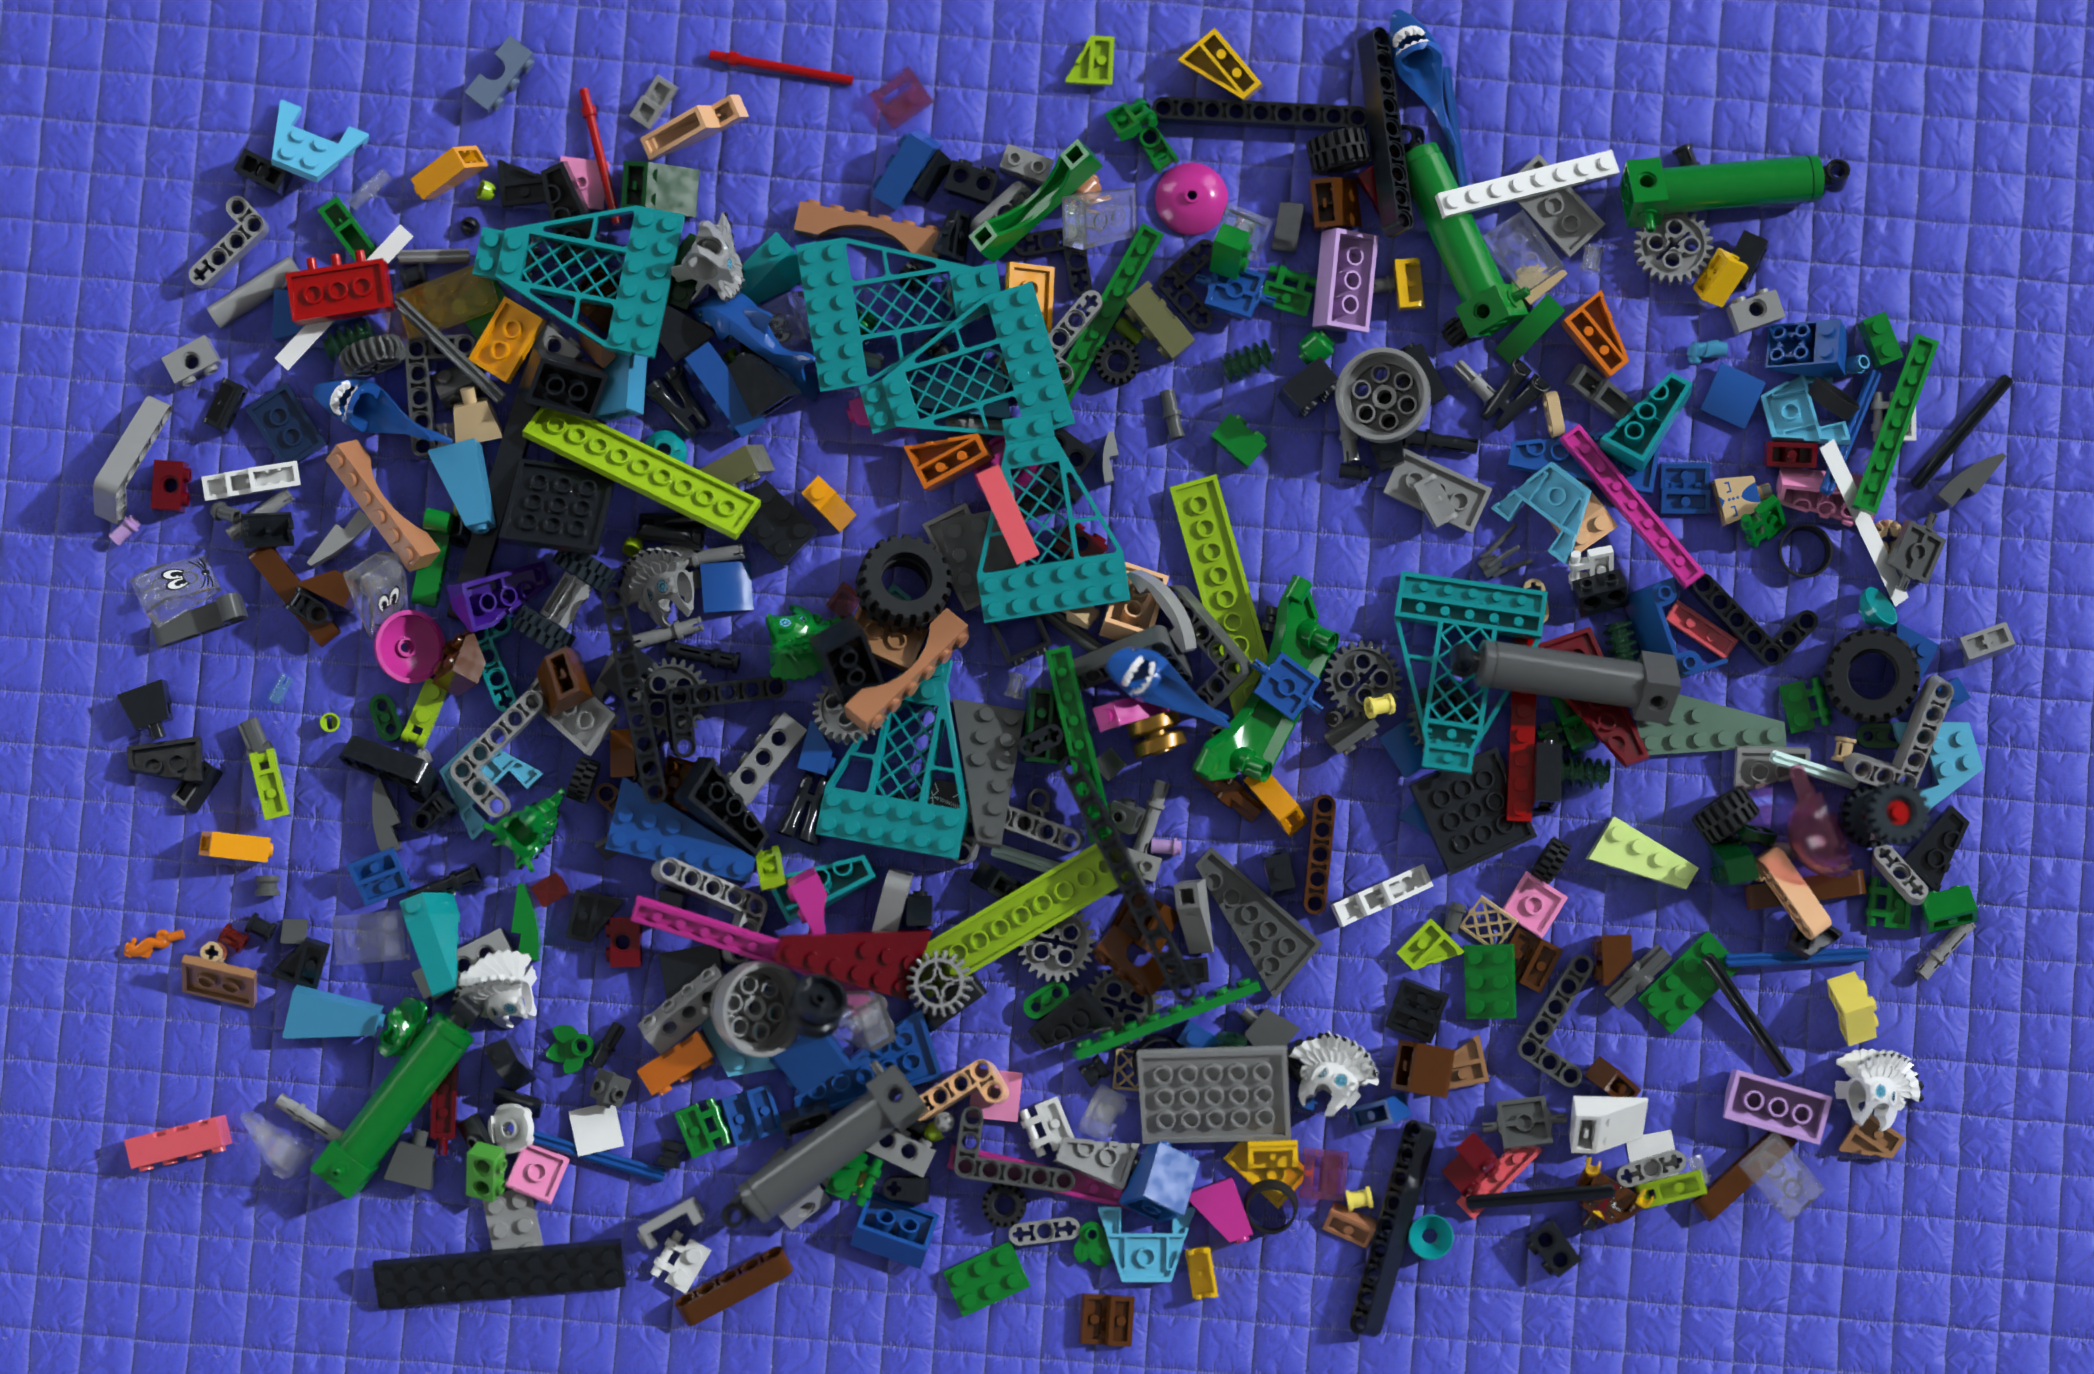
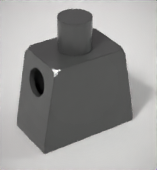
M1247 1006L1238 1016L1249 1026L1243 1035L1252 1046H1284L1300 1030L1298 1026L1267 1008H1264L1258 1015Z
M414 1129L411 1142H399L384 1179L427 1190L433 1189L437 1150L436 1148L426 1146L428 1131Z

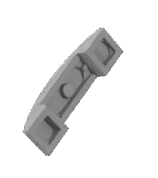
M1143 570L1128 572L1127 576L1140 594L1151 593L1175 628L1168 634L1181 652L1194 651L1197 645L1193 626L1185 608L1176 595L1161 580Z

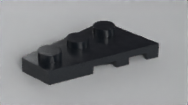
M1389 393L1383 394L1380 397V403H1389L1392 395ZM1371 409L1364 410L1361 414V419L1369 420L1373 415V411ZM1388 417L1385 419L1384 427H1393L1396 423V418ZM1403 439L1391 443L1368 441L1382 473L1405 463Z
M1948 805L1902 857L1918 877L1936 892H1939L1942 886L1940 885L1945 872H1948L1953 854L1958 849L1969 825V821L1951 805Z

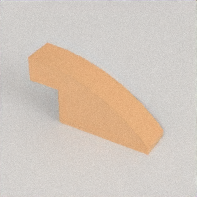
M728 95L711 106L696 105L644 135L640 140L649 160H654L707 139L748 118L749 115L740 95Z

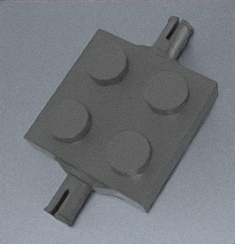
M1928 512L1923 525L1905 519L1886 564L1901 574L1896 589L1902 592H1906L1910 579H1914L1922 584H1928L1945 545L1946 539L1937 535L1932 529L1938 517L1935 513Z
M1545 1095L1496 1101L1497 1120L1496 1122L1482 1123L1483 1134L1498 1131L1502 1140L1503 1151L1553 1145L1552 1125L1567 1123L1566 1113L1551 1115L1547 1108Z

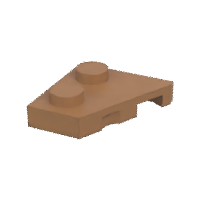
M1479 1035L1474 1036L1464 1046L1455 1051L1449 1090L1489 1083Z
M1870 1114L1863 1126H1859L1854 1122L1837 1150L1893 1159L1906 1138L1891 1127L1885 1131H1879V1120Z

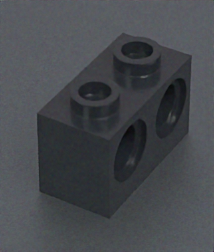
M959 159V161L952 160L943 187L944 192L985 206L992 203L999 182V175L995 174L996 171L982 166V169L973 167L972 162L964 159ZM963 172L968 176L967 180L958 183L954 180L955 174ZM980 180H987L991 185L987 190H980L977 187V183Z
M1065 429L1054 430V435L1058 441L1062 442L1063 450L1068 459L1074 454L1082 457L1083 463L1077 467L1073 466L1080 477L1096 456V452ZM1070 472L1066 474V476L1070 477L1071 479L1073 478Z
M1620 569L1572 581L1574 601L1581 618L1628 606L1627 585Z
M1550 1218L1526 1235L1529 1240L1526 1245L1534 1255L1539 1253L1544 1260L1541 1265L1549 1275L1554 1273L1559 1278L1582 1260ZM1542 1233L1550 1235V1242L1546 1246H1541L1538 1242V1238ZM1557 1253L1565 1255V1262L1560 1266H1555L1553 1263V1257Z

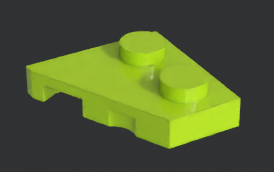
M1090 35L1083 51L1066 77V84L1112 87L1115 37Z
M1429 918L1396 954L1412 970H1417L1461 955L1465 951Z

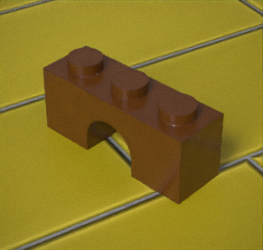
M1113 925L1091 952L1095 954V959L1104 966L1108 965L1115 970L1114 974L1120 980H1127L1131 983L1137 994L1150 998L1166 980L1155 957L1152 956L1141 966L1132 964L1128 960L1126 952L1133 939Z

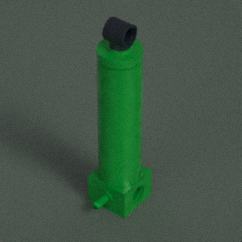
M1401 125L1410 195L1461 299L1462 304L1456 306L1455 309L1469 338L1489 337L1529 314L1522 299L1530 295V290L1526 286L1517 290L1515 283L1505 284L1471 212L1442 219L1435 199L1436 194L1459 188L1438 143L1424 144L1425 134L1418 125ZM1408 132L1411 133L1410 142L1406 138Z
M1816 154L1662 168L1660 158L1626 160L1619 188L1627 228L1645 226L1646 231L1652 233L1656 230L1655 225H1661L1664 214L1820 201L1824 188L1833 193L1844 189L1850 175L1849 164L1841 159L1831 160L1827 166H1822L1821 159Z
M464 994L451 1008L449 1016L436 1012L342 1135L330 1142L310 1170L348 1200L360 1194L381 1167L379 1162L474 1041L467 1028L469 1029L477 1021L484 1009Z

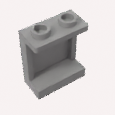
M696 1196L687 1199L638 1227L640 1232L637 1233V1236L644 1247L648 1246L649 1249L657 1246L659 1243L653 1231L686 1212L693 1225L703 1221L706 1215Z

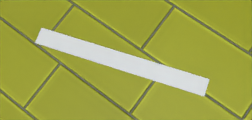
M399 225L367 260L384 258L389 263L414 236L402 225ZM334 321L305 325L275 359L289 370Z
M1833 439L1822 446L1820 450L1896 607L1909 598L1907 592L1896 589L1900 577L1896 569L1886 564L1889 554L1871 516L1851 508L1858 489Z

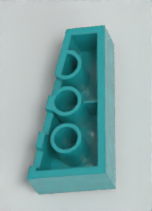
M1670 372L1649 392V395L1633 407V410L1626 417L1618 421L1609 433L1600 438L1599 448L1609 456L1642 473L1689 399L1693 383Z
M865 855L814 867L827 893L824 908L879 881ZM806 870L787 873L785 875L786 884L776 889H771L787 923L791 926L801 921L797 913L800 907L797 901L792 903L786 889L790 888L787 880Z

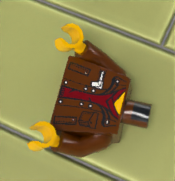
M1591 1157L1586 1159L1585 1168L1576 1181L1577 1186L1613 1184L1615 1196L1612 1198L1579 1200V1206L1589 1211L1581 1223L1583 1226L1594 1232L1601 1220L1610 1225L1613 1223L1619 1224L1652 1204L1654 1196L1650 1199L1643 1198L1647 1191L1646 1189H1642L1638 1198H1636V1193L1600 1172L1601 1161L1596 1166L1590 1165Z

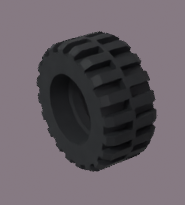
M903 534L899 539L897 535L889 536L887 542L882 539L876 543L874 548L871 547L861 563L856 577V597L861 598L859 601L861 609L868 610L866 616L871 621L874 618L878 620L877 625L883 629L886 625L891 627L890 631L897 633L899 629H904V633H911L914 627L917 630H922L926 628L927 623L930 624L938 617L948 601L952 586V577L949 576L951 572L949 563L944 564L946 557L942 552L937 553L935 551L936 546L930 542L928 545L923 543L924 538L917 536L916 540L910 539V534ZM893 567L912 569L923 579L926 592L921 598L912 601L897 599L885 589L881 580L882 574Z
M1867 628L1847 635V637L1841 639L1836 644L1825 664V690L1831 699V703L1844 716H1848L1857 722L1875 724L1897 717L1914 700L1920 686L1921 670L1914 650L1910 649L1909 644L1905 640L1897 637V634L1886 632L1884 629ZM1863 654H1880L1886 657L1894 667L1896 676L1894 686L1888 694L1881 698L1867 699L1861 697L1852 689L1849 683V668L1853 661Z

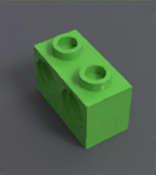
M478 1141L467 1152V1196L493 1203L499 1195L504 1193L506 1188L504 1171L507 1166L505 1148Z

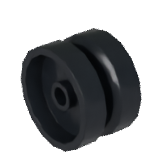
M811 974L804 976L797 982L787 1006V1020L791 1027L801 1035L817 1039L828 1037L836 1031L848 1003L847 993L840 983L826 975Z

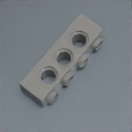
M785 712L782 715L778 713L769 723L771 729L767 734L762 732L753 743L756 745L751 753L746 752L740 758L738 763L741 766L734 773L731 770L727 774L731 781L730 785L744 799L743 803L746 807L749 806L807 733L803 726ZM778 732L784 733L786 736V741L781 746L774 745L772 740L773 736ZM766 751L770 754L768 764L760 765L758 763L757 756L760 752ZM748 770L752 771L755 775L754 781L751 784H744L741 779L742 774Z
M499 928L457 949V982L461 979L462 971L459 968V963L462 959L469 960L471 965L475 964L482 958L481 952L486 947L490 948L493 954L497 950L503 952L506 949L514 952L503 928ZM422 967L411 972L424 999L431 998L432 1001H435L446 995V993H443L436 997L432 996Z
M716 963L710 968L705 969L700 976L691 983L686 984L681 991L664 1001L658 1009L646 1015L638 1023L644 1038L660 1055L711 1016L710 1008L713 992L719 981L726 975Z
M897 1128V1130L894 1129L889 1133L893 1137V1144L890 1147H884L878 1141L866 1150L920 1177H924L937 1149L933 1148V1142L922 1137L918 1141L910 1137L911 1132L907 1130L901 1132ZM905 1144H911L915 1147L916 1153L913 1157L908 1158L902 1154V1147Z

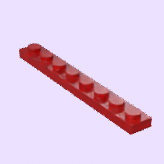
M1513 637V644L1532 646L1534 643L1533 640ZM1511 691L1506 821L1531 823L1536 694Z

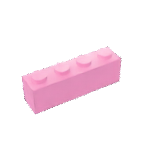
M1780 467L1776 492L1781 505L1806 513L1812 511L1818 513L1819 517L1824 519L1831 517L1840 520L1843 525L1850 527L1852 524L1856 525L1837 484L1830 496L1819 491L1826 471ZM1851 474L1858 489L1863 475Z

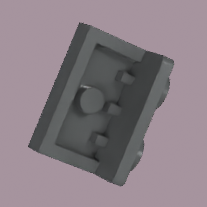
M456 365L431 375L438 396L446 410L453 408L456 403L463 402L460 392L462 388L474 386L477 398L486 394Z
M1358 714L1356 719L1353 720L1352 716L1328 731L1324 734V738L1336 755L1343 753L1346 756L1357 748L1355 746L1357 741L1363 739L1366 742L1377 734L1375 729L1379 725L1374 718L1369 719L1367 717L1366 720L1362 721L1361 715Z

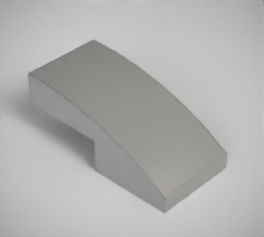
M656 75L647 92L641 96L629 116L648 129H651L679 88L660 75Z
M1114 431L1108 432L1104 445L1102 459L1104 485L1114 483L1110 459L1118 458L1119 456Z

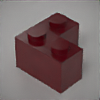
M1474 1132L1455 1148L1459 1155L1441 1171L1464 1197L1468 1194L1473 1195L1481 1187L1480 1183L1485 1178L1493 1177L1499 1170L1498 1166L1501 1165L1491 1149Z

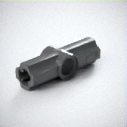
M258 717L237 725L247 747L246 754L249 762L250 753L258 752L259 754L266 752V749L273 748L272 743L267 740ZM269 762L261 763L262 770L270 768ZM280 770L283 786H285L287 784L283 777L282 771Z
M1655 944L1640 960H1636L1622 972V977L1613 983L1603 995L1619 1010L1632 996L1645 989L1653 981L1654 976L1672 958L1659 944Z

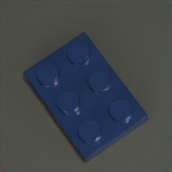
M287 382L245 409L280 463L290 461L300 463L327 445V442Z

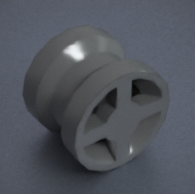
M255 876V882L257 883L255 896H280V890L277 889L280 876Z

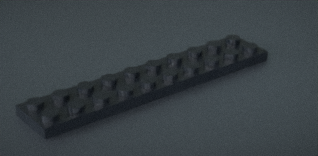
M621 1238L374 1260L372 1263L379 1309L626 1287Z

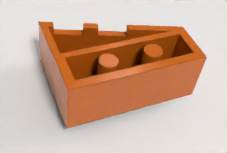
M1601 289L1565 318L1560 325L1600 374L1608 380L1629 362V359Z
M978 433L903 446L923 488L930 492L945 486L995 458L986 437Z
M702 1030L638 1069L637 1073L651 1095L653 1096L658 1093L661 1097L672 1090L671 1084L677 1080L683 1083L694 1076L691 1072L700 1066L701 1070L713 1064L712 1058L716 1056V1053Z

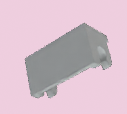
M1432 474L1411 486L1434 529L1459 517L1436 474Z
M2007 622L1960 637L1958 650H1962L1964 654L1963 663L1967 667L2012 651L2015 641Z

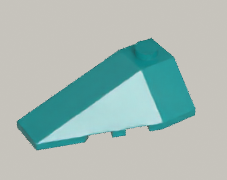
M777 232L744 262L742 268L745 271L743 274L745 281L741 283L743 288L739 292L749 297L755 304H758L784 291L793 289L801 282L797 254Z
M422 892L399 901L407 929L432 996L436 997L456 989L460 912L454 894Z

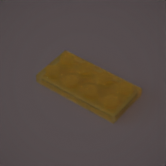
M474 265L395 294L396 299L403 297L438 331L497 310L499 306L492 279L473 276ZM401 314L408 339L424 337Z

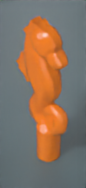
M161 929L156 932L155 938L147 937L137 945H135L137 939L133 937L124 946V956L129 958L141 956L148 959L154 951L152 948L165 949L169 947L171 942L185 939L184 930L168 932Z

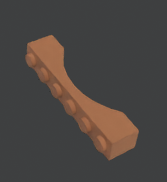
M806 199V202L800 201L794 225L795 234L820 239L840 230H871L893 239L907 252L939 259V255L932 253V248L940 233L939 227L925 225V228L915 226L916 223L909 220H902L899 223L892 221V218L886 215H878L877 218L868 216V212L854 209V212L844 211V207L835 204L825 207L820 205L821 202L812 199Z
M356 439L336 444L325 459L406 569L410 572L430 566L441 550L426 531L405 519L386 500L374 479L371 457L360 442Z
M946 608L930 623L926 646L913 666L900 677L888 683L861 689L845 705L846 717L867 734L873 729L879 728L884 722V718L890 712L894 713L907 696H912L924 679H930L935 669L941 663L945 664L955 649L961 648L966 644L969 639L968 624Z

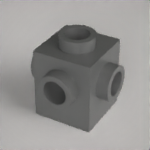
M1128 797L1113 800L1108 804V810L1119 833L1131 835L1139 831L1147 810L1135 805L1136 801Z
M599 1068L592 1083L589 1096L597 1099L596 1104L604 1108L610 1109L611 1105L621 1108L632 1080L618 1073Z

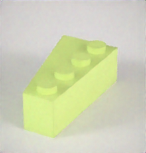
M1616 817L1609 818L1585 858L1592 862L1679 889H1687L1699 869Z

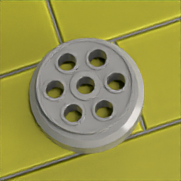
M1388 347L1372 348L1352 358L1340 373L1335 390L1337 409L1345 424L1359 437L1376 443H1391L1412 434L1426 418L1431 402L1430 384L1418 362L1407 353ZM1379 370H1387L1388 374L1384 380H1376L1375 376ZM1403 377H1408L1411 380L1406 388L1398 386L1400 379ZM1365 385L1369 387V391L1365 396H1357V390L1360 386ZM1389 393L1392 395L1389 403H1380V397L1383 394ZM1407 401L1415 403L1414 409L1410 412H1405L1402 409ZM1366 409H1371L1373 411L1372 417L1369 420H1362V412ZM1388 417L1396 418V423L1391 428L1384 427V421Z
M764 961L746 962L727 973L719 981L713 992L710 1008L713 1024L722 1040L733 1050L755 1057H769L787 1049L799 1035L791 1027L786 1017L787 1006L799 981L797 977L784 966ZM746 979V986L743 988V981ZM767 984V991L764 993V986ZM729 998H731V1004L728 1007ZM752 1003V1009L749 1012V1005ZM773 1008V1014L770 1017V1010ZM735 1021H736V1022H737V1027H736V1029L734 1030V1029H733V1025H734V1023H735ZM756 1026H757V1027H758V1032H757V1034L755 1035V1032H754V1031H755V1028H756Z

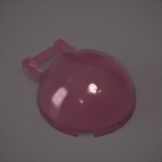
M1799 764L1793 765L1790 768L1789 774L1797 800L1793 804L1787 820V837L1795 857L1812 872L1828 878L1854 876V871H1851L1849 868L1852 865V861L1835 812L1828 814L1822 793L1817 794L1813 781L1807 776L1804 767Z

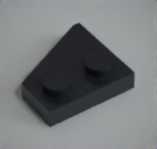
M497 160L503 208L546 203L541 174L528 171V169L514 166L503 160Z
M950 209L932 248V253L956 262H966L972 214L959 209Z
M576 889L565 938L590 943L620 907L623 899Z
M1794 922L1785 949L1807 961L1837 941L1843 932L1830 926L1813 940H1810L1803 935Z
M306 937L273 969L271 977L317 989L330 944Z

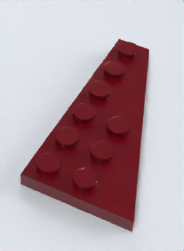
M932 930L780 935L772 959L908 1000L911 990H907L906 986L913 985L914 981L907 980V976L915 977L916 974L910 970V967L913 966L917 969L920 967L915 960L917 958L922 960Z

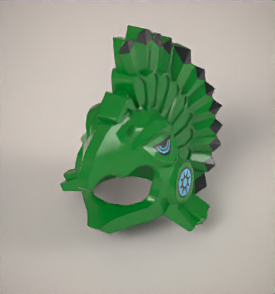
M789 605L792 616H777L769 613L765 618L772 644V649H768L770 652V664L772 665L770 675L773 679L781 678L783 681L789 679L793 682H796L798 679L804 681L806 677L814 678L817 672H821L808 638L841 621L845 616L823 621V617L819 614L814 613L812 615L809 610L802 606Z
M560 788L550 798L541 799L530 806L525 805L522 810L512 812L511 816L504 817L495 826L483 823L482 827L485 830L496 835V838L491 840V845L508 846L515 855V867L522 870L526 864L528 870L531 873L534 872L535 869L531 861L538 859L539 854L545 852L544 847L551 844L550 839L555 835V829L559 826L557 820L561 814L558 808L566 795L565 791Z

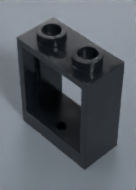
M1033 615V619L1044 642L1013 656H1010L996 623H989L1007 666L1013 664L1014 667L1027 662L1026 657L1035 654L1036 657L1044 655L1045 651L1049 650L1048 647L1052 646L1040 615Z

